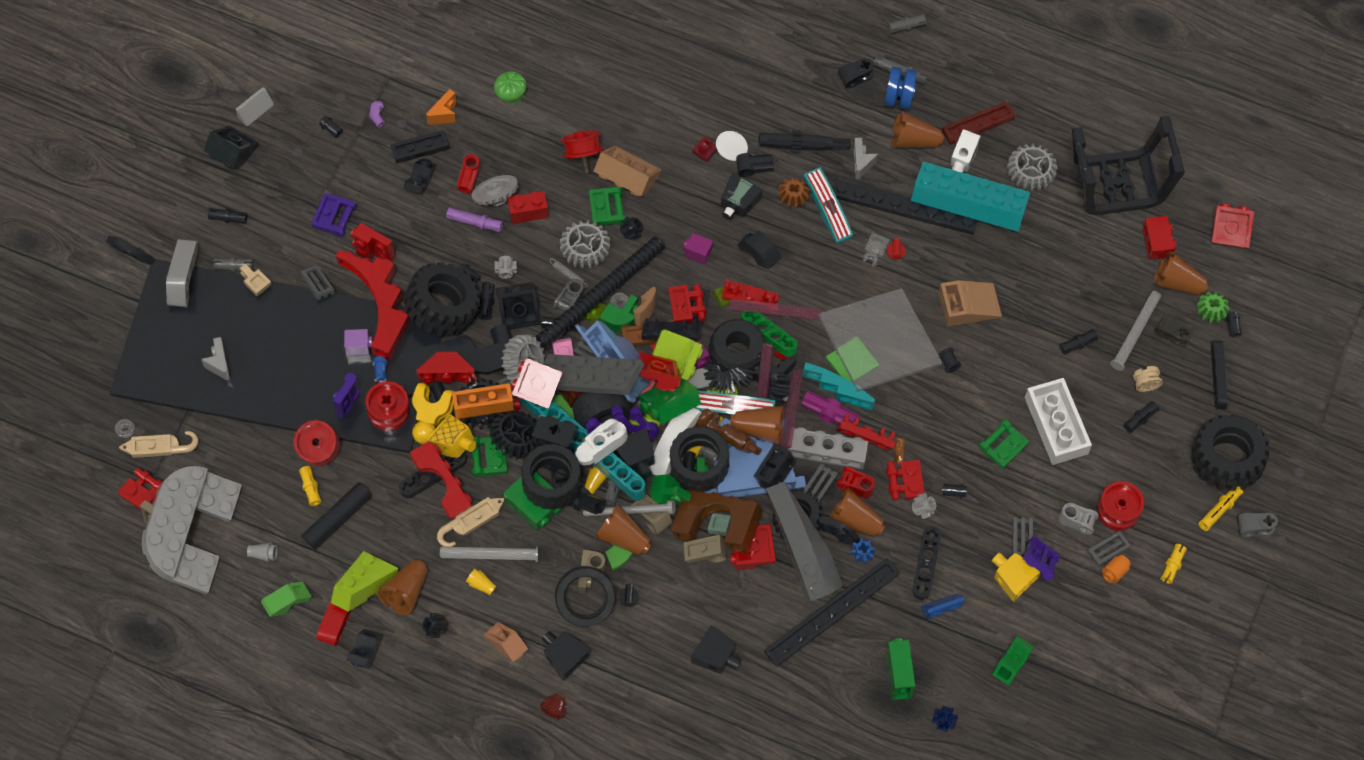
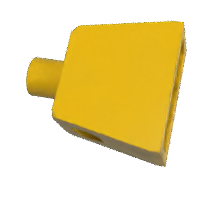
M998 553L992 559V562L999 567L994 578L1013 602L1041 574L1039 570L1029 566L1023 560V557L1017 553H1014L1008 560L1001 553Z

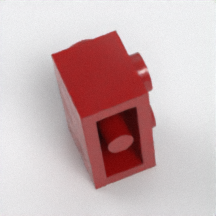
M534 191L526 195L517 194L508 197V208L512 224L548 218V206L544 191Z
M1168 216L1145 218L1142 229L1149 260L1168 258L1165 255L1169 251L1174 252L1176 250V241L1172 239L1173 227L1172 223L1168 221Z

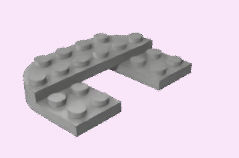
M190 466L173 472L158 487L155 494L157 496L146 529L142 534V551L146 555L151 569L160 577L207 594L209 593L220 556L185 544L195 510L227 522L231 521L242 485L207 472V468Z

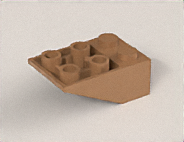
M958 280L940 284L938 295L947 327L1002 318L993 283Z

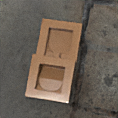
M652 287L641 296V305L634 310L635 324L639 327L643 326V321L646 318L649 319L657 304L655 287Z

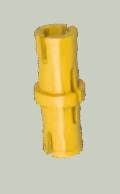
M304 466L299 470L303 481V491H306L309 505L317 506L322 502L317 489L318 483L313 477L311 467Z
M1175 544L1171 557L1167 559V566L1160 578L1163 582L1167 579V584L1173 583L1177 570L1182 566L1181 561L1187 548L1183 546L1180 549L1181 544Z

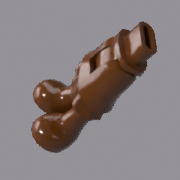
M706 408L701 412L697 420L698 427L705 426L714 429L722 435L726 443L731 444L740 451L755 455L761 453L762 449L756 446V441L738 428L729 424H724L721 427L718 424L720 415L716 411L712 412Z

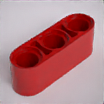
M330 601L318 629L316 640L337 646L352 610L348 612L332 604Z

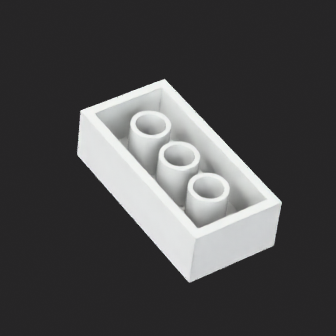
M1064 378L1028 388L1025 400L1052 465L1088 455L1092 444Z

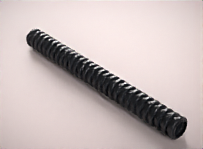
M653 236L648 243L640 247L628 260H625L611 274H608L603 281L595 285V288L588 291L578 302H575L561 316L557 317V320L555 319L553 323L545 327L540 334L536 335V340L541 343L540 346L547 349L549 345L553 344V341H557L562 334L570 330V327H573L587 313H590L591 309L593 310L608 295L616 291V288L618 289L620 285L628 281L645 264H648L653 257L661 253V250L665 249L664 241L658 236Z

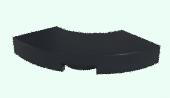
M108 236L106 243L137 261L148 265L154 261V258L142 249L136 248L118 237Z
M821 515L819 521L820 530L832 534L841 543L849 545L859 543L860 538L853 529L835 519Z

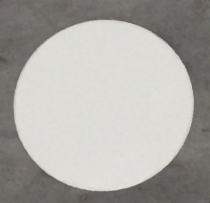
M725 131L716 140L718 152L728 160L736 161L737 155L747 153V142L737 132Z

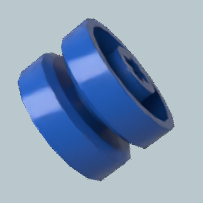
M891 67L884 106L894 107L897 97H901L900 108L910 110L911 100L914 99L917 71L908 69L905 72L904 80H900L901 68Z

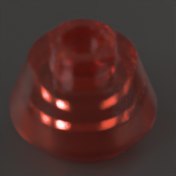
M558 694L549 695L540 703V709L549 717L560 720L565 717L566 713L565 699Z

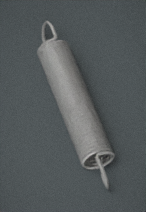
M557 261L554 263L553 268L570 280L579 279L584 283L583 278L561 262Z

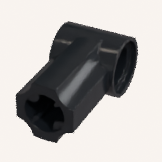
M741 153L736 156L737 170L740 177H749L755 172L774 170L772 154L752 156L750 153Z
M580 485L577 497L569 506L577 511L583 509L596 515L604 511L606 502L603 498L590 493L585 487Z

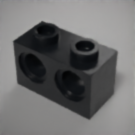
M774 444L754 474V478L759 486L764 489L784 482L795 465L796 460L790 451Z

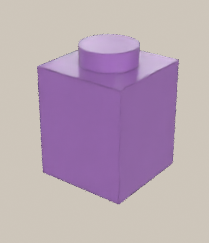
M368 329L345 330L344 348L346 355H369V348H371L373 338L369 336Z

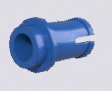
M382 356L375 357L372 362L375 370L374 381L385 382L387 381L386 365H388V361Z

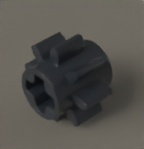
M626 217L622 220L623 224L620 225V232L624 238L636 240L641 236L640 233L643 231V225L638 218L632 217L630 219Z
M430 613V617H425L422 627L426 632V636L440 638V634H445L447 621L444 619V615Z

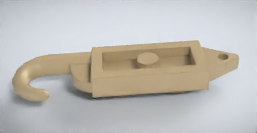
M186 431L185 434L191 436L193 441L189 445L179 446L177 438L171 434L131 437V440L119 446V449L132 455V458L188 453L196 449L198 437L195 433Z
M487 497L456 516L454 520L439 529L437 533L438 542L444 547L454 546L455 542L448 543L444 540L443 537L447 532L453 529L459 535H468L497 517L505 499H490Z

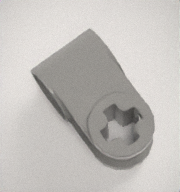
M1067 503L1059 514V521L1061 524L1074 528L1084 534H1093V526L1099 514L1094 510L1086 509L1074 503ZM1065 512L1072 513L1073 517H1068Z

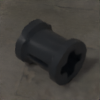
M953 348L944 349L938 354V358L943 361L946 367V373L954 372L961 367L960 361H957L953 354Z

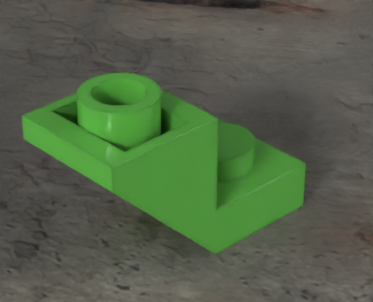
M303 581L286 584L263 598L261 602L269 616L273 617L286 614L293 604L309 602L312 596Z

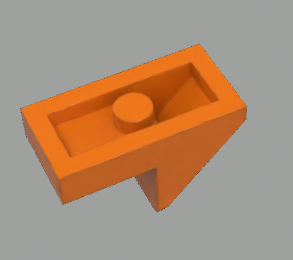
M449 89L426 113L429 125L456 122L455 113L451 111L456 105L455 92Z

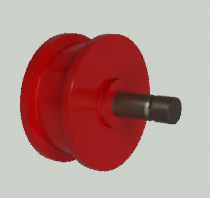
M580 130L560 138L565 147L563 157H581L584 174L591 173L588 156L604 150L603 146H600L598 136L601 135L600 131Z

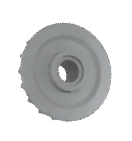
M511 175L490 178L473 190L471 194L472 199L479 205H502L507 201V197H511L516 192L518 181L516 177Z

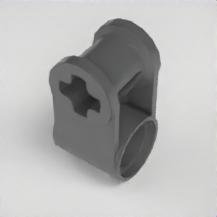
M571 279L556 298L553 308L565 312L575 302H578L584 295L582 281ZM574 288L580 289L578 292L571 291Z
M1269 512L1240 514L1238 516L1240 536H1269L1273 534L1278 524V519L1273 513Z

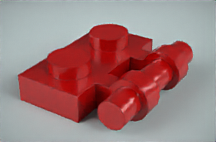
M699 284L693 286L694 291H688L687 285L669 287L673 322L683 323V320H686V323L693 322L692 315H698L699 321L706 320L705 314L707 311L706 306L703 304L704 293ZM690 300H695L696 306L691 307Z
M920 460L901 461L900 469L895 468L894 462L887 463L888 469L886 474L890 482L888 488L892 500H899L900 493H904L905 500H914L918 495L925 493ZM897 477H902L903 485L897 483Z
M137 468L134 471V475L139 477L138 480L135 482L129 478L117 493L118 496L141 510L140 505L145 500L150 504L155 502L157 496L155 494L162 481L151 477V474L146 470L142 471ZM145 483L152 486L150 491L143 487Z

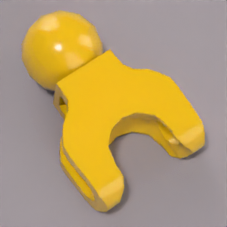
M425 383L417 384L412 398L413 406L417 411L416 420L419 421L412 429L413 438L417 443H426V439L436 429L435 426L438 427L440 421L453 412L452 392L454 391L446 390L438 402L430 403V389Z

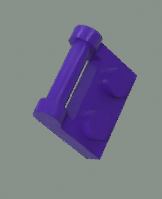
M324 193L311 223L312 228L332 233L337 237H343L350 214L355 210L357 204L351 200ZM340 207H345L338 226H334L333 223Z
M353 373L345 375L344 385L333 396L336 415L343 420L360 395L359 389L356 387V376Z
M1033 535L1028 542L1023 560L1029 566L1039 570L1045 580H1052L1055 575V564L1058 563L1060 556L1055 550Z

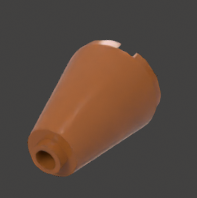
M902 111L900 112L901 114L897 115L892 132H895V138L891 137V146L893 148H937L939 145H942L944 134H942L940 129Z
M1169 251L1165 255L1168 257L1167 260H1162L1156 271L1154 279L1157 281L1153 282V284L1158 287L1194 295L1204 294L1209 285L1207 278L1177 254Z
M773 406L736 411L735 415H731L730 425L738 428L746 435L773 444H780L783 434L784 407Z
M847 488L841 495V500L837 502L829 518L847 525L856 532L875 537L876 534L880 535L885 528L884 520L852 490Z
M618 504L595 535L601 541L639 556L641 553L646 554L651 547L649 543L651 539Z
M412 560L379 588L377 592L379 600L387 608L389 605L395 608L393 612L400 615H409L414 609L428 573L426 564L420 560Z

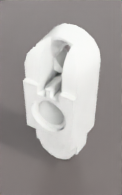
M609 419L598 426L585 438V442L577 448L575 454L578 462L581 465H591L593 462L596 464L623 445L628 437L624 424L616 419ZM598 442H604L602 445H596Z

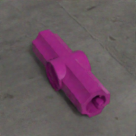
M811 391L806 393L801 403L802 407L818 414L827 423L832 424L835 422L839 424L847 413L850 414L848 418L850 423H853L856 417L860 419L859 414L844 408L836 399H826Z

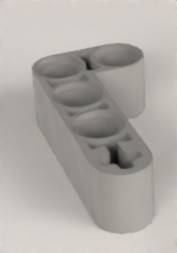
M182 239L177 241L166 280L168 306H188L189 282L198 253V241Z

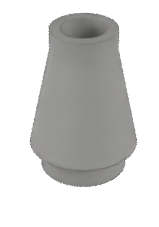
M273 543L249 545L247 556L267 562L276 561L278 547L273 545Z

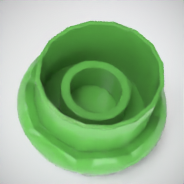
M508 71L497 77L494 83V91L499 98L510 104L517 103L523 99L526 81L521 74Z

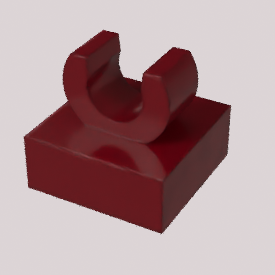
M702 137L692 149V153L705 162H708L717 151L716 144L705 137Z

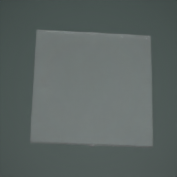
M902 288L818 314L836 350V354L839 355L857 392L942 365V361Z

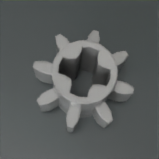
M501 256L499 262H494L495 274H499V277L502 279L512 278L513 273L517 274V261H513V258L510 256Z
M926 493L920 494L914 498L912 510L917 516L921 515L922 519L931 517L935 513L934 510H936V501L931 496L927 497Z

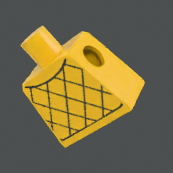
M450 414L426 439L427 442L430 440L432 445L436 444L441 455L454 458L460 457L465 450L472 452L476 448V442L470 428Z

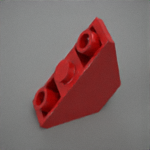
M437 352L417 369V376L420 382L432 383L433 381H442L444 383L461 381L469 383L477 381L474 368L457 352Z

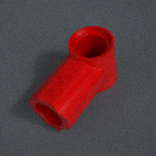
M468 154L463 158V166L456 189L462 193H472L477 175L480 173V162L476 155ZM469 164H475L474 167H468Z

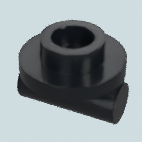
M626 584V588L622 589L619 594L621 604L626 607L636 605L639 600V594L632 584Z

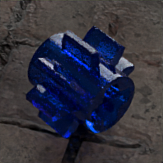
M943 705V708L940 710L935 709V716H933L932 722L936 723L937 730L940 729L947 732L950 728L955 729L958 715H954V708L951 709Z

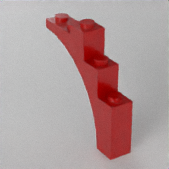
M339 250L336 254L337 264L359 277L370 289L377 303L379 320L376 335L371 345L372 353L376 356L385 357L386 360L390 361L410 324L407 313L397 309L403 298L401 289L395 284L389 285L395 274L394 264L386 258L381 259L378 257L372 263L369 259L359 258L352 252Z

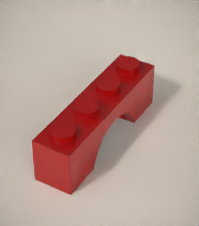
M429 440L411 451L409 457L420 473L431 472L442 478L447 491L441 501V507L450 521H452L456 516L472 507V499L467 492H462L460 488L462 484L457 476L453 477L450 473L452 469L449 463L441 459L439 456L441 452L436 444L432 445Z

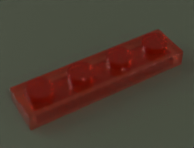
M1008 101L946 125L942 127V132L949 144L952 145L958 142L963 129L979 134L1014 120L1016 115Z

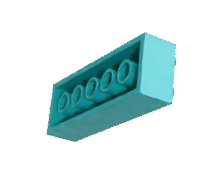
M923 162L914 186L911 201L1019 232L1030 192Z

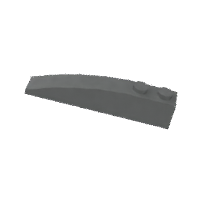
M781 482L766 488L805 599L813 601L841 588L843 585L830 549L786 483Z

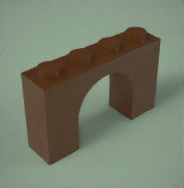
M686 489L687 492L691 493L690 501L681 502L671 528L675 538L687 542L695 540L703 520L712 513L723 511L731 514V523L724 542L729 550L748 553L763 513L759 504L752 499H747L746 501L735 496L725 497L715 492L709 494L703 491L697 492Z

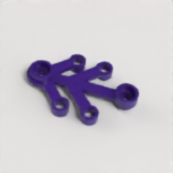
M615 406L611 409L612 417L626 427L627 436L630 432H638L645 428L648 431L649 439L657 436L658 425L654 422H647L642 416L640 408L635 407L629 411L631 419L636 420L639 425H633L626 418L621 406ZM597 418L589 419L586 423L587 433H592L603 423Z

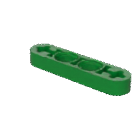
M746 308L741 312V320L750 321L757 327L760 325L767 326L766 329H760L765 341L782 355L791 357L797 353V341L757 310ZM779 335L780 338L772 339L771 336Z

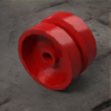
M390 381L380 382L371 387L365 400L371 423L378 429L385 431L397 430L402 427L410 415L407 392L404 388Z
M318 420L308 421L300 426L294 437V447L297 454L310 465H328L339 454L341 447L340 438L337 432L325 422Z
M1117 481L1110 484L1104 489L1097 505L1100 521L1107 528L1114 531H1125L1132 528L1137 523L1143 510L1144 497L1141 491L1131 483Z

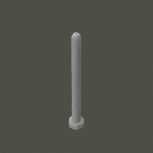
M674 500L668 501L667 504L621 507L627 514L652 512L675 514L676 511ZM606 507L601 514L596 515L583 510V515L586 517L610 515L615 507Z

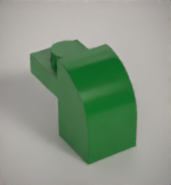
M631 295L623 309L608 303L600 317V321L614 333H622L621 328L635 326L634 310L639 307L638 297Z
M668 474L653 476L650 494L653 501L658 504H667L670 500H674L675 504H681V502L690 501L691 493L679 487L680 484Z
M1017 636L992 675L1009 686L1025 665L1034 646Z

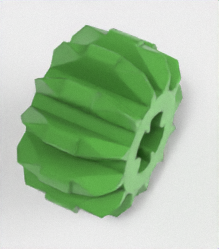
M1208 291L1205 296L1202 295L1199 298L1196 307L1198 315H1203L1202 321L1209 319L1210 324L1213 320L1218 323L1221 319L1224 320L1226 318L1229 306H1227L1228 300H1223V294L1218 296L1215 291L1212 295Z

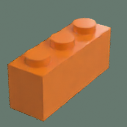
M510 383L452 392L456 419L514 410Z

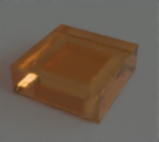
M898 438L896 441L895 463L900 464L903 459L905 438Z

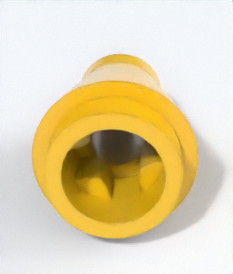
M593 466L589 470L585 488L594 494L607 477Z
M474 569L466 580L470 587L488 595H491L496 588V585L481 570Z

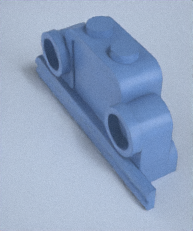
M597 320L588 330L579 325L576 327L597 357L637 359L639 353L633 344L626 338L617 336L603 322ZM638 376L630 393L624 396L629 402H635V398L650 384V381L642 376Z
M756 440V446L762 449L759 455L745 453L733 446L728 449L729 468L727 476H725L724 481L716 489L704 492L709 494L715 492L725 497L735 496L737 498L767 493L766 489L759 486L754 478V474L772 448V443ZM792 468L784 482L790 490L805 488V477H795Z

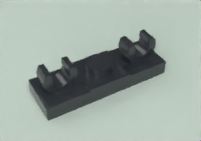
M648 318L643 321L642 340H658L661 331L665 329L699 342L700 323H697L696 320L693 323H686V320H683V323L659 322L658 319H655V322L648 321Z

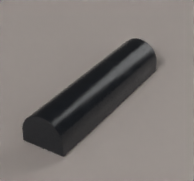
M358 482L301 535V538L316 550L372 498L370 492L364 485Z

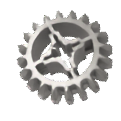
M1033 143L1031 147L1025 144L1023 148L1019 146L1017 151L1012 152L1008 160L1007 170H1009L1008 176L1012 177V182L1017 181V187L1022 185L1023 190L1030 188L1032 192L1034 188L1039 191L1041 187L1045 189L1048 184L1051 185L1056 177L1057 165L1056 159L1053 158V153H1048V148L1042 150L1041 145L1037 148ZM1020 161H1022L1023 163L1022 169H1020L1018 166V163ZM1042 166L1046 168V173L1044 174L1041 172Z
M580 220L579 225L573 222L572 228L567 226L566 232L562 233L560 250L563 252V257L567 258L568 263L573 262L575 267L580 264L582 269L584 265H588L591 268L592 264L598 266L599 261L604 262L605 257H608L610 238L608 237L607 230L603 231L602 225L597 227L596 221L590 224V221L587 220L583 224ZM577 237L578 241L574 242V245L570 246L571 242ZM600 243L599 248L595 252H593V248L596 247V244Z
M517 335L509 339V342L505 344L506 349L502 350L504 357L501 358L503 360L502 367L505 368L503 374L507 375V380H510L511 384L514 379L519 378L521 372H518L521 361H525L528 358L543 364L546 355L543 354L544 348L540 346L541 343L536 340V337Z

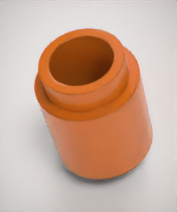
M1121 554L1115 556L1102 569L1103 578L1109 583H1117L1129 571L1131 566L1129 559Z

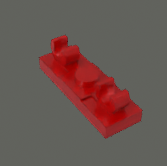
M725 280L721 299L775 313L777 311L779 294Z
M848 413L844 416L843 421L837 425L836 431L854 438H862L864 441H868L869 444L887 451L892 450L896 442L891 440L895 436L894 431L890 432L889 437H886L884 435V427L880 429L879 435L874 433L872 428L866 426L859 428L856 426L859 423V418L856 417L854 422L850 423L848 420L850 414Z

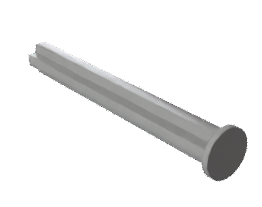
M1152 291L1114 360H1111L1110 365L1114 369L1124 370L1125 361L1161 298V294L1157 291Z
M536 546V549L440 547V557L536 560L538 562L539 547Z

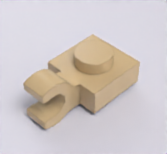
M246 264L239 268L241 270L240 274L245 278L244 284L256 296L271 286V281L259 269L253 272Z

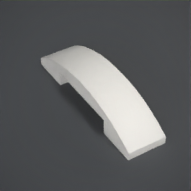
M692 408L670 421L654 452L655 464L650 466L653 475H669L671 471L670 446H672L673 440L680 432L695 426L701 411Z

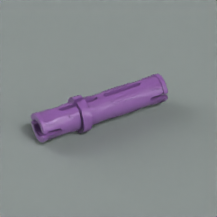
M452 207L448 208L446 214L447 219L474 225L482 230L490 229L500 233L503 227V221L489 218L487 215L481 216L457 210Z

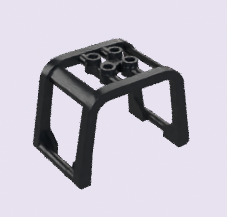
M1170 116L1160 117L1155 130L1145 146L1138 150L1085 156L1084 148L1086 147V141L1082 127L1071 130L1072 156L1074 163L1078 165L1084 189V205L1086 212L1089 214L1100 215L1157 206L1167 199L1185 173ZM1168 136L1173 156L1169 159V176L1159 190L1150 154L1161 139ZM1139 159L1149 198L1135 200L1133 195L1135 186L1131 183L1130 179L1131 170L1126 167L1125 162ZM1118 163V175L1112 178L1113 173L1108 169L1107 164ZM1100 165L1101 174L1099 179L1104 184V198L1109 200L1108 204H1095L1094 191L1096 180L1092 166ZM1122 187L1121 193L1127 198V201H1116L1115 195L1118 188Z

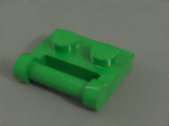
M621 187L589 190L593 223L596 221L597 226L623 224L622 220L626 216L623 213L621 198L623 192ZM608 196L614 197L616 215L611 216Z
M1005 419L985 441H981L978 444V448L1002 469L1025 449L1030 442ZM1004 432L1009 434L994 450L990 448Z
M474 437L476 448L472 451L473 477L507 474L505 454L501 455V450H496V445L491 444L492 439L489 437ZM479 446H485L487 468H481Z

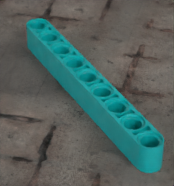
M519 397L521 404L538 418L541 414L545 417L557 415V421L573 423L577 427L579 434L573 449L577 451V448L585 442L577 441L585 439L589 435L587 430L553 401L548 409L543 406L537 407L538 404ZM610 453L596 464L592 463L594 467L600 470L602 474L631 499L638 501L645 497L646 487L643 478L614 453ZM606 463H613L611 466H605ZM622 474L627 475L625 478H619ZM636 486L641 487L639 490H633Z

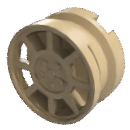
M1148 366L1145 370L1141 368L1134 372L1133 378L1136 381L1137 391H1151L1163 384L1162 379L1159 378L1160 370L1158 367Z

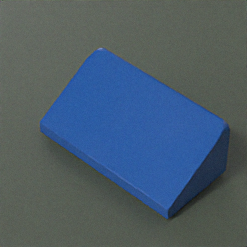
M956 593L922 605L921 609L925 618L930 619L962 607L965 598Z

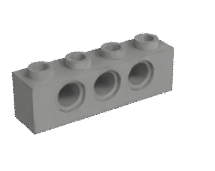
M798 427L791 429L788 451L791 452L794 458L863 470L868 441H864V439L859 437L847 438L841 434L830 435L823 431L813 432ZM811 442L813 443V445L807 446L804 443ZM830 445L832 449H825L823 446ZM848 448L851 452L846 453L842 449Z

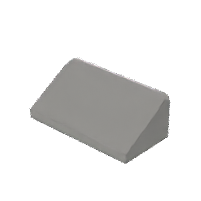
M263 87L237 107L236 113L238 119L245 126H249L274 104Z

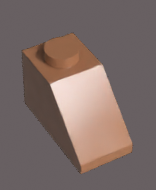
M497 622L483 634L505 658L512 662L520 659L524 652L528 650L517 632L500 622Z

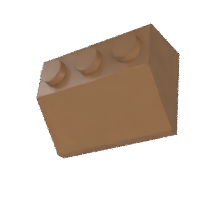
M614 145L601 152L593 172L597 173L602 179L613 181L617 187L630 190V193L635 196H643L649 192L661 174L662 169Z

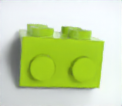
M664 329L659 335L652 355L675 360L679 369L678 376L689 380L695 372V362L701 357L703 349L701 348L702 344Z

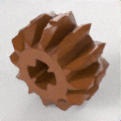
M791 177L790 181L785 179L783 184H780L778 197L781 198L782 204L787 203L788 208L794 205L796 209L798 204L803 206L805 201H808L810 189L807 187L806 181L801 182L800 177L797 180Z

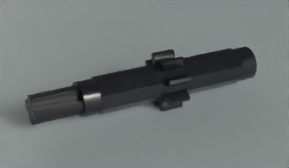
M792 130L791 134L759 133L758 144L759 146L790 148L791 153H800V149L850 150L851 139L802 135L801 130Z

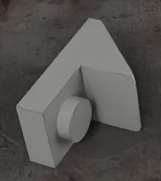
M855 138L853 146L855 179H860L876 164L878 154H866V145H862V138Z
M221 337L214 338V346H211L213 357L203 358L202 363L209 371L228 380L230 376L224 345Z

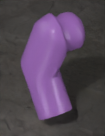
M374 101L370 106L369 117L378 128L384 126L385 121L379 114L383 110L384 105L381 101Z

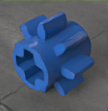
M860 538L858 544L853 543L852 547L855 550L851 551V556H855L856 563L860 561L866 564L868 559L873 560L874 556L871 553H874L876 548L871 547L870 540L866 542Z

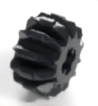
M776 372L771 373L768 377L765 396L766 399L775 400V405H784L788 400L790 390V378L788 375Z

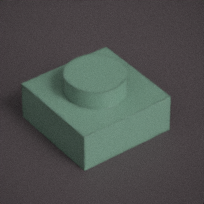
M712 513L707 529L708 533L726 536L731 523V515Z

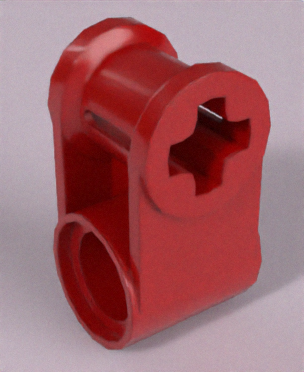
M851 467L843 468V474L840 480L836 482V486L842 491L849 488L861 498H870L874 493V479ZM868 485L870 488L863 489L861 486Z

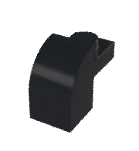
M757 231L755 234L749 233L745 235L737 244L741 251L751 253L756 263L766 268H770L782 257L775 244L760 231Z
M366 629L360 631L355 647L348 653L346 661H349L356 667L370 669L379 650L382 635Z

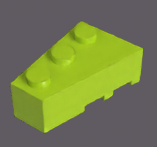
M363 551L334 586L331 603L349 612L366 602L368 597L374 594L377 595L379 588L398 572V568Z

